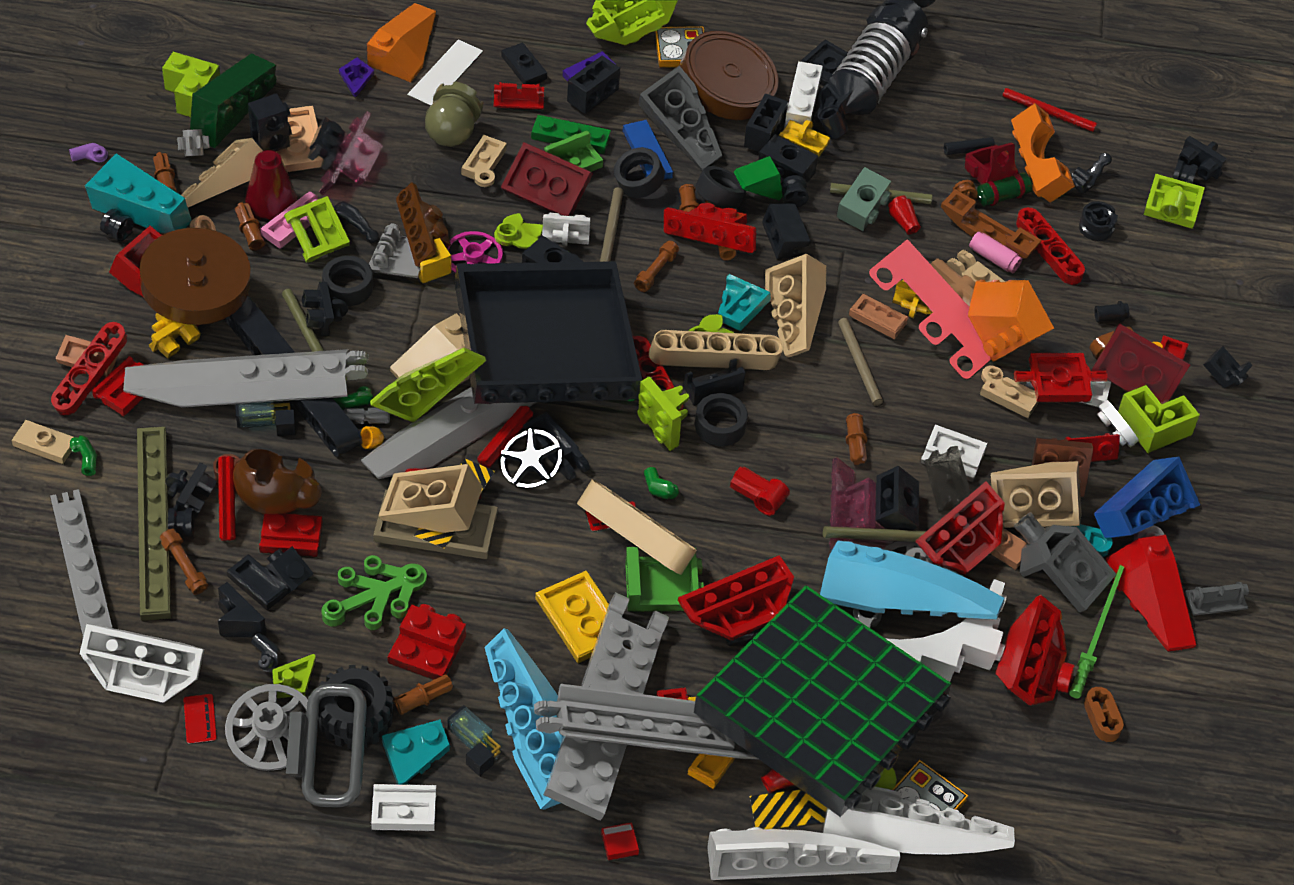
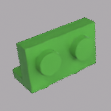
M588 131L575 134L544 148L545 152L590 172L603 167V159L590 144L591 134Z

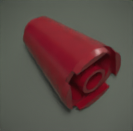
M266 150L258 153L255 157L245 203L250 205L255 219L261 220V218H266L270 222L295 203L298 197L281 156L275 151Z

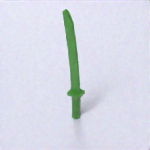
M1122 565L1119 566L1087 654L1082 652L1077 666H1079V670H1077L1074 683L1069 692L1073 698L1081 697L1084 689L1083 686H1085L1089 675L1088 673L1093 670L1097 657L1092 655L1124 569Z

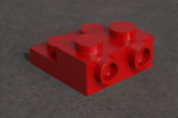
M421 604L419 607L411 605L399 627L400 634L387 656V661L389 664L433 680L446 675L466 638V624L455 614H448L447 616L437 614L430 605Z

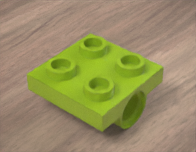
M1155 174L1143 215L1193 229L1205 187Z

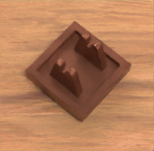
M1036 438L1032 465L1049 462L1078 461L1080 496L1084 497L1093 445L1092 443L1068 441L1067 439Z

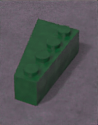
M251 53L192 94L190 130L202 129L203 136H209V146L215 148L249 113L248 103L263 98L274 87L277 80L275 75L276 64Z

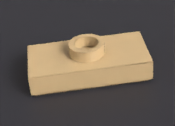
M25 420L13 437L12 444L19 449L64 464L72 452L70 440L73 436Z

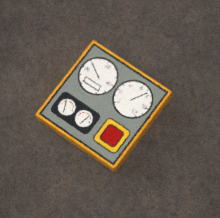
M661 27L655 31L659 67H678L688 45L695 37L704 33V27Z
M921 760L892 789L902 793L901 799L916 803L918 798L930 802L929 807L939 811L946 810L947 807L959 810L968 798L966 793Z

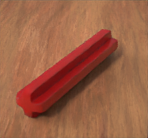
M520 406L477 457L480 465L490 468L500 457L502 450L505 449L508 442L519 434L525 423L529 422L533 417V412L528 406Z
M221 456L218 458L219 538L222 541H232L236 538L235 486L233 482L234 458L232 456Z

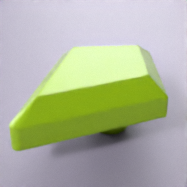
M315 654L272 669L273 683L294 688L305 696L316 661ZM277 691V698L293 697L287 693Z

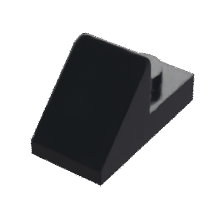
M228 582L218 588V605L225 615L218 620L219 634L223 637L253 638L257 633L267 635L265 618Z

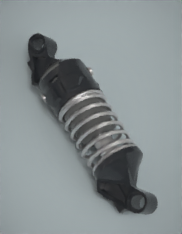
M885 0L867 17V25L862 34L857 38L852 49L832 74L828 83L819 91V109L814 115L816 123L821 122L830 139L841 137L847 132L846 114L851 113L863 116L870 114L876 108L881 97L886 93L896 75L901 71L902 66L906 61L911 60L920 49L919 42L922 38L926 37L928 28L927 16L921 8L930 6L935 0Z

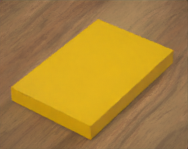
M584 571L536 592L535 599L577 663L591 658L609 605L587 571Z

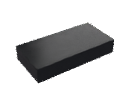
M249 554L227 570V577L266 610H269L289 594L288 587Z

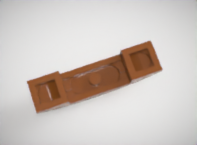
M956 189L941 204V208L950 219L971 237H974L977 232L985 233L1019 254L1021 258H1028L1041 243L1039 238L1019 227L1016 232H1013L976 210V201Z

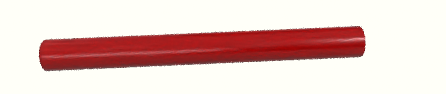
M1005 88L1002 97L1027 107L1035 103L1050 116L1094 132L1097 123L1008 88Z

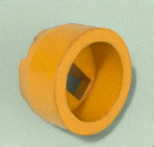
M365 426L360 432L362 437L361 445L365 449L377 448L384 441V435L377 427Z

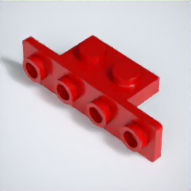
M702 203L689 212L669 207L664 209V232L667 234L749 253L756 251V228L746 225L747 214L739 213L734 208L721 209L714 207V204Z

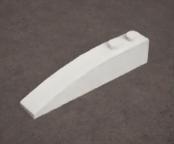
M874 787L872 790L866 789L862 793V799L854 810L848 809L841 817L827 808L823 833L867 841L902 853L911 854L977 853L1012 848L1015 842L1013 827L978 816L972 817L971 820L965 819L964 815L958 810L947 807L946 810L939 811L929 807V801L918 798L916 803L901 799L902 793L879 787Z
M759 827L740 831L719 829L716 832H710L708 840L711 880L896 872L900 860V852L894 849L844 836L804 830L762 829Z

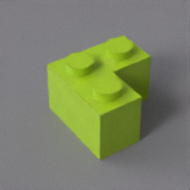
M173 52L162 67L165 90L174 92L177 113L191 117L192 94L220 75L219 65L177 52Z
M1147 385L1125 393L1118 413L1139 439L1138 442L1147 453L1191 436L1200 416L1184 395L1161 404Z

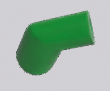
M82 435L78 438H71L70 448L72 452L77 453L80 451L82 454L81 473L86 476L94 475L96 473L97 453L91 442Z
M649 467L644 470L650 494L664 499H674L678 496V486L671 481L660 479L655 467Z

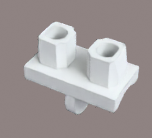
M559 213L543 215L542 235L554 242H562V246H567L568 243L589 244L590 218L585 215L561 216Z

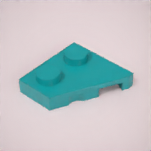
M729 274L726 278V289L723 291L722 304L720 305L718 315H722L724 324L741 331L769 303L771 292Z

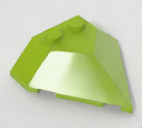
M595 0L592 8L593 16L588 18L586 24L596 38L627 45L637 42L642 36L657 31L663 25L669 23L678 0Z

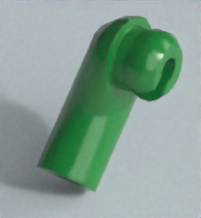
M361 386L356 392L348 394V397H336L333 399L343 410L345 408L367 406L373 399V395L369 387Z

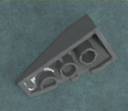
M680 66L640 94L639 106L701 171L722 157L714 132L707 120L704 106H702L697 88Z

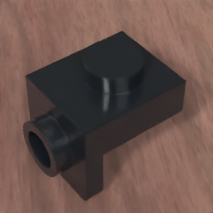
M1224 346L1217 349L1203 364L1223 388L1233 383L1236 386L1241 384L1248 378L1247 372L1253 366L1250 361L1240 366Z
M293 546L284 552L279 548L267 558L270 563L265 568L268 571L271 570L288 587L289 593L314 574Z

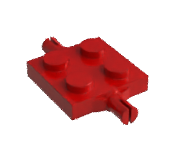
M1031 353L1029 357L1031 371L1014 372L1015 382H1031L1035 390L1037 402H1090L1092 398L1091 382H1107V371H1091L1086 364L1084 353Z

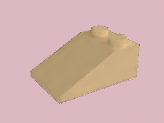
M457 313L434 325L390 367V371L398 379L406 372L465 348L460 316ZM468 376L467 378H465L462 382L468 380V379L470 378V376Z
M1078 461L1049 462L991 473V487L1005 502L1004 511L1002 512L1003 528L1014 527L1023 516L1030 512L1033 513L1036 520L1043 527L1052 525L1080 526L1082 512Z
M469 464L394 473L378 517L383 521L442 533L469 530L483 486Z

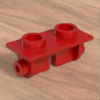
M499 82V85L494 84V107L544 109V87L539 86V84H522V89H517V84Z
M1105 433L1103 436L1065 438L1068 441L1092 443L1093 453L1091 462L1118 459L1120 434L1110 435Z

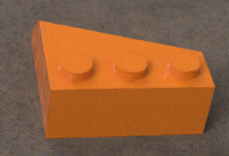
M978 280L975 282L968 317L983 343L984 351L993 362L1054 329L1029 280H1008L1006 282Z

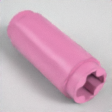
M977 232L969 244V247L974 252L1012 274L1019 268L1022 262L1019 254L985 233Z

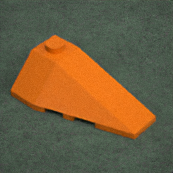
M414 3L379 28L367 43L368 66L412 82L423 68L436 11Z

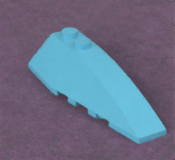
M839 540L829 555L820 595L833 604L874 613H885V609H901V614L913 615V610L930 611V616H942L949 612H955L961 618L997 620L1004 604V597L948 569L878 547H868Z
M504 628L485 646V651L493 681L498 683L500 696L498 700L500 707L505 709L508 723L505 726L508 736L513 738L515 750L512 752L515 762L540 809L545 810L560 804V802L543 794L563 735L559 731L549 734L536 730V720L543 716L535 714L534 704L542 700L557 701L558 695L528 653L510 631Z

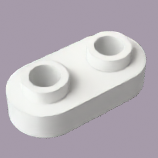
M1108 400L1098 406L1101 411L1097 415L1106 427L1110 424L1114 427L1116 431L1113 432V435L1120 434L1119 443L1122 446L1127 443L1131 447L1139 441L1130 426Z

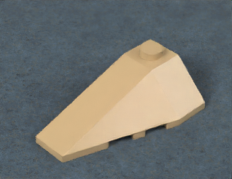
M252 138L235 140L213 161L215 166L204 171L199 176L201 182L198 185L196 183L191 185L181 195L186 199L187 206L190 207L250 181L255 157L263 150Z
M804 254L765 269V290L771 292L770 301L773 307L771 313L773 318L777 320L779 339L783 342L784 355L788 358L810 350L826 291V265L810 255Z

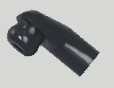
M257 633L253 637L251 644L262 652L261 659L258 660V666L265 672L273 671L272 669L277 668L279 665L280 649L265 635Z

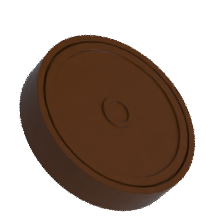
M709 31L698 35L690 42L680 61L679 66L695 84L704 109L722 118L731 120L750 119L765 93L774 96L778 88L777 70L770 57L757 44L735 33Z
M183 228L168 232L154 240L141 258L140 286L142 295L154 311L169 320L190 325L209 324L220 321L235 313L248 296L250 289V262L248 256L236 241L215 230Z

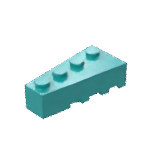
M117 153L85 185L92 209L103 213L108 212L110 209H116L121 213V216L132 218L135 224L146 228L151 226L160 233L166 234L174 230L186 228L192 221L186 199Z

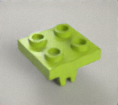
M649 376L640 381L638 416L644 424L650 426L657 441L661 444L664 443L669 451L679 446L681 420L687 416L688 411L687 409L678 410L689 400V394L679 395L683 392L682 386L661 391Z

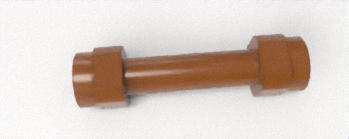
M667 241L660 247L659 256L646 271H641L634 281L636 289L646 292L653 286L654 277L667 261L672 262L679 252V247L675 242Z
M175 529L163 532L160 535L161 544L165 551L172 552L187 577L185 581L187 588L194 595L204 592L209 586L206 582L207 579L203 572H197L181 546L183 539Z

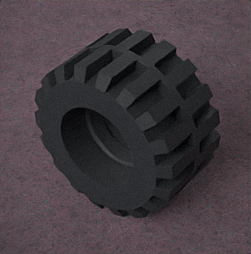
M349 665V669L344 670L343 667L336 669V674L330 672L326 676V682L321 681L320 685L350 684L362 690L366 697V704L369 705L366 709L364 748L367 747L368 742H372L373 745L379 742V735L383 736L388 733V727H391L393 722L391 686H388V680L385 676L380 678L379 671L374 669L370 672L368 666L362 665L361 669L356 668V665ZM326 696L322 698L319 704V728L322 733L325 732V737L329 741L335 739V745L342 747L343 744H347L348 749H352L354 713L344 711L340 707L348 702H352L353 699L348 696Z

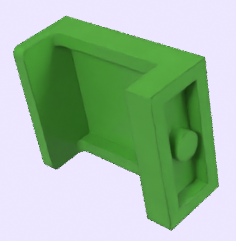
M638 547L626 548L625 571L627 598H629L628 611H684L678 602V597L704 587L703 582H698V575H702V559L697 558L696 553L683 574L680 575L653 557H639Z

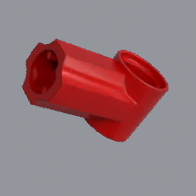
M744 466L738 468L730 482V488L753 500L756 508L768 516L774 515L790 495L789 488L781 480L773 478L768 481Z

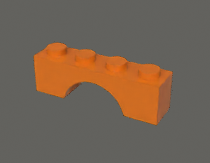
M1034 103L1011 119L1014 127L1012 133L1020 144L1019 153L1026 161L1027 166H1025V170L1032 178L1034 193L1051 203L1075 187L1068 167L1055 157L1045 159L1046 145L1055 131L1049 114Z

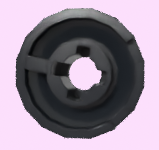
M1100 201L1086 204L1079 221L1080 232L1086 238L1093 241L1109 239L1114 233L1118 220V215L1115 214L1116 209Z

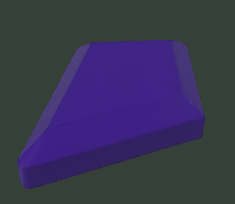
M357 57L339 68V74L352 95L356 97L374 75V69Z

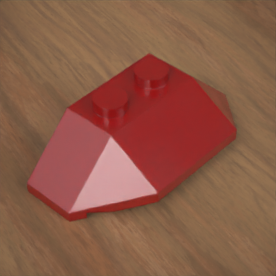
M986 481L915 542L933 563L965 575L1001 544L1003 529L1002 512L1004 511L1005 502Z
M779 555L678 597V602L692 623L726 639L734 640L766 626L787 604L794 575Z
M1042 595L1037 596L1010 627L1005 648L996 670V675L1005 686L1029 706L1049 702L1054 699L1060 669L1067 655L1064 630L1060 622L1062 620V612Z

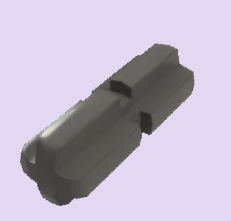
M369 407L368 410H364V408L343 409L354 425L364 424V421H368L369 424H386L390 422V413L376 407Z

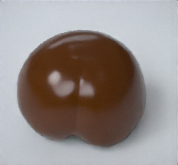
M253 449L245 453L236 463L233 470V482L238 496L246 505L260 513L273 515L290 513L298 508H311L321 499L322 488L315 479L314 470L301 458L298 459L296 469L289 470L283 464V457L277 453L264 449Z

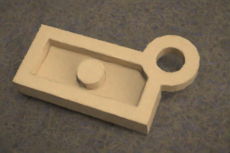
M483 135L462 166L461 175L474 179L475 183L481 187L491 186L495 181L493 170L506 152L507 143Z

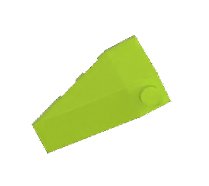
M459 349L406 372L370 401L371 406L410 422H415L480 367L486 359L484 356L469 349Z

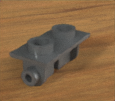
M1242 582L1220 587L1201 588L1199 586L1195 587L1194 590L1185 591L1193 616L1248 609L1244 596L1249 594V588L1247 584H1242Z

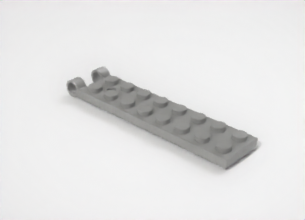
M615 592L608 605L581 686L643 694L662 633L665 630L669 617L654 611L646 629L622 618L629 598ZM623 644L627 645L630 649H626ZM563 736L543 795L601 821L605 815L627 745Z

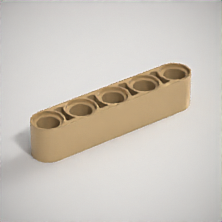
M660 330L653 338L649 357L652 362L658 365L729 368L730 360L737 359V368L771 370L777 365L784 345L778 337L773 335Z
M593 479L577 502L580 507L677 574H683L697 551L680 537Z

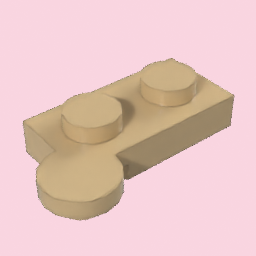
M987 366L983 369L981 378L985 384L981 388L980 395L1029 418L1039 403L1036 401L1035 391L1008 377L1003 378L1002 370L996 366Z

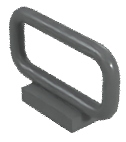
M320 685L310 694L306 713L290 712L286 774L302 778V793L306 800L314 806L344 807L353 803L360 795L363 776L367 704L362 690L355 685ZM326 696H348L354 701L350 785L348 791L342 795H321L314 789L319 704L322 698Z

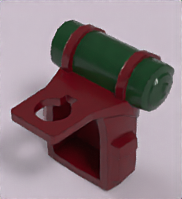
M1014 143L985 147L966 154L965 169L980 182V185L977 187V196L983 206H994L998 202L1011 198H1021L1024 194L1032 191V182L1029 176L1024 172L1019 173L1015 165Z

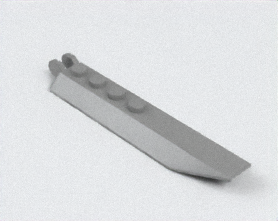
M349 349L193 359L125 367L123 391L181 408L348 397L347 380L367 378L368 369L362 366V364L367 363L368 354L363 351L349 352Z
M470 387L398 431L361 459V462L378 479L392 477L394 473L405 472L410 468L431 469L507 422L520 406L530 407L537 402L474 404L472 388Z
M560 684L557 701L542 700L534 704L535 714L543 716L536 720V730L539 732L551 734L559 731L561 735L567 738L732 758L758 759L694 713L695 701Z

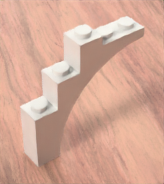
M994 579L990 590L1004 597L1005 604L1007 596L1002 594L1005 583ZM966 618L958 625L944 632L923 638L887 639L949 682L954 672L960 673L963 662L990 670L994 660L1000 661L1005 645L1000 643L1003 632L997 630L1000 618H997V620Z

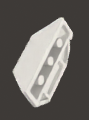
M86 624L80 655L87 662L105 690L163 703L198 679L204 649L188 644Z

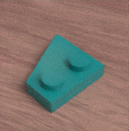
M441 720L382 736V743L397 785H408V781L415 775L424 773L430 768L433 761L439 760L449 751V742Z

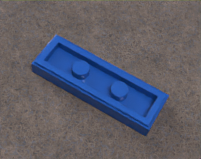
M647 120L623 125V133L631 149L643 147L653 150L657 153L665 170L664 180L673 178V171ZM640 165L645 177H647L651 173L653 165Z

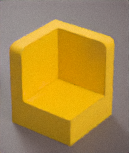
M440 238L434 240L437 250L436 254L431 259L420 263V274L418 277L422 283L451 273V255Z

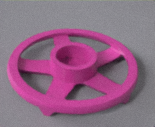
M469 231L460 233L450 240L451 245L454 241L458 240L463 248L462 253L451 255V270L456 272V266L452 263L453 261H467V264L502 262L503 250L501 245L496 242L494 237L486 233ZM475 235L487 239L481 244L476 242L469 243L465 236ZM493 243L498 249L497 259L484 254Z

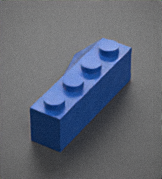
M1172 457L1150 462L1100 507L1094 515L1104 538L1133 535L1153 526L1157 522H1163L1173 515L1186 512L1189 508L1200 506V503L1180 457Z

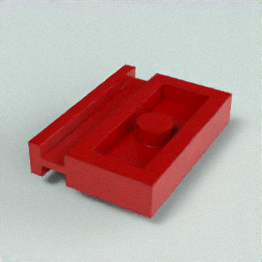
M129 356L92 390L93 397L101 399L103 404L125 416L144 398L123 391L125 367L143 364L140 362L136 363Z
M264 514L261 541L259 543L260 553L273 554L279 548L284 552L293 546L300 556L317 557L323 524L322 516Z

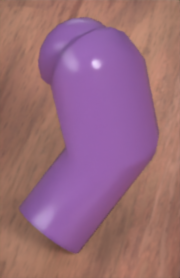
M89 143L69 149L72 161L87 158L99 163L105 161L108 157L107 150L96 143Z

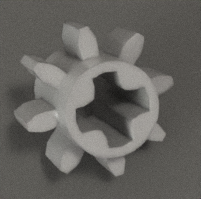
M202 129L183 130V137L177 138L178 150H184L185 156L204 155L205 148H210L209 136H203Z

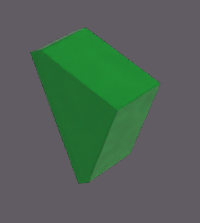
M770 156L739 167L734 171L743 190L776 200L782 198L780 173Z

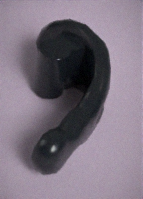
M1106 152L1101 153L1099 160L1095 161L1087 171L1081 167L1076 168L1071 177L1079 193L1084 194L1095 185L1096 180L1102 174L1103 168L1112 162L1110 154Z
M344 201L337 203L333 207L342 227L350 222L359 229L361 234L366 236L368 242L374 243L379 239V233L369 226V222L362 216L358 208Z

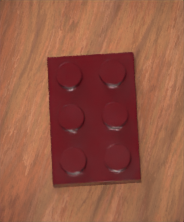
M523 142L501 188L550 212L559 213L561 216H572L593 174L586 169Z
M1118 324L1091 370H1106L1107 380L1128 392L1147 385L1160 403L1164 404L1171 398L1190 364L1127 327Z

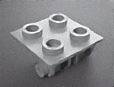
M394 223L387 225L369 262L372 271L418 278L420 268L415 266L407 237L400 235L398 225Z

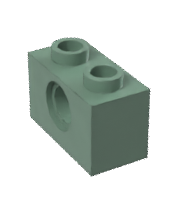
M864 167L839 203L837 218L864 231L868 223L872 225L877 219L879 207L881 205L885 206L888 203L892 194L889 192L891 181Z

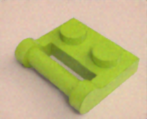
M328 196L284 214L287 223L291 224L304 251L303 257L306 263L346 247L350 243ZM307 216L320 243L319 246L313 248L300 218Z

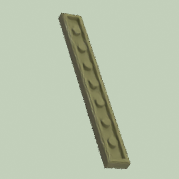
M166 427L137 428L141 621L170 619L169 551H165L160 540V535L168 530V486L165 483L167 477Z

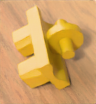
M790 120L786 128L779 134L780 137L818 155V158L830 142V137L812 130L813 122L810 120H806L803 125Z
M904 280L896 284L892 303L910 309V318L914 319L916 312L930 315L933 313Z
M156 313L157 322L152 325V329L156 333L151 336L152 343L149 344V347L153 352L159 350L166 358H170L180 349L179 344L175 341L177 337L181 336L187 345H190L199 339L201 333L196 325L178 323Z

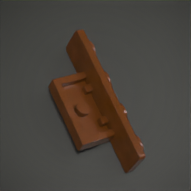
M411 182L405 189L400 191L396 197V202L415 266L420 268L422 261L431 259L436 254L435 239L440 238L447 249L451 246L441 210L435 205L423 202L417 185Z

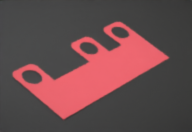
M908 239L870 269V276L883 290H889L903 279L933 312L919 324V330L932 344L938 345L951 333L959 340L964 347L950 358V364L963 378L969 379L991 360L990 356L984 351L983 343L968 317L969 306ZM887 268L890 270L893 276L892 281L889 283L881 282L877 277L878 269ZM930 322L939 324L942 329L941 336L937 338L930 336L926 331L927 324ZM960 356H967L971 359L973 367L970 371L966 372L958 367L957 359Z

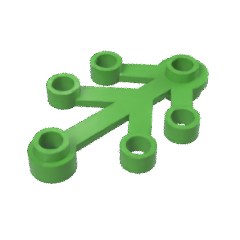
M368 556L364 560L365 572L372 576L381 574L393 578L384 582L356 575L353 568L343 567L338 571L339 584L344 587L354 586L366 589V591L341 602L338 600L327 601L322 607V620L328 626H339L345 621L346 612L374 601L372 609L364 615V623L370 630L379 629L382 625V615L390 594L401 589L399 598L391 602V614L396 618H403L409 610L408 604L412 593L420 590L427 581L426 570L418 564H407L400 568L382 563L378 556ZM377 564L376 567H369L368 565ZM344 575H350V576H351V577L348 578V579L342 578ZM397 606H402V607H404V609H402V610H397V609H395V608H396ZM370 618H377V619H378V620L375 621V622L369 621Z

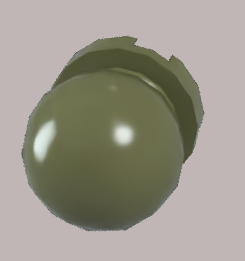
M453 82L452 85L445 86L442 83L436 89L433 96V104L426 111L425 129L430 138L439 145L447 147L462 145L473 133L474 123L479 119L483 111V101H479L476 97L477 92L473 88L460 82Z

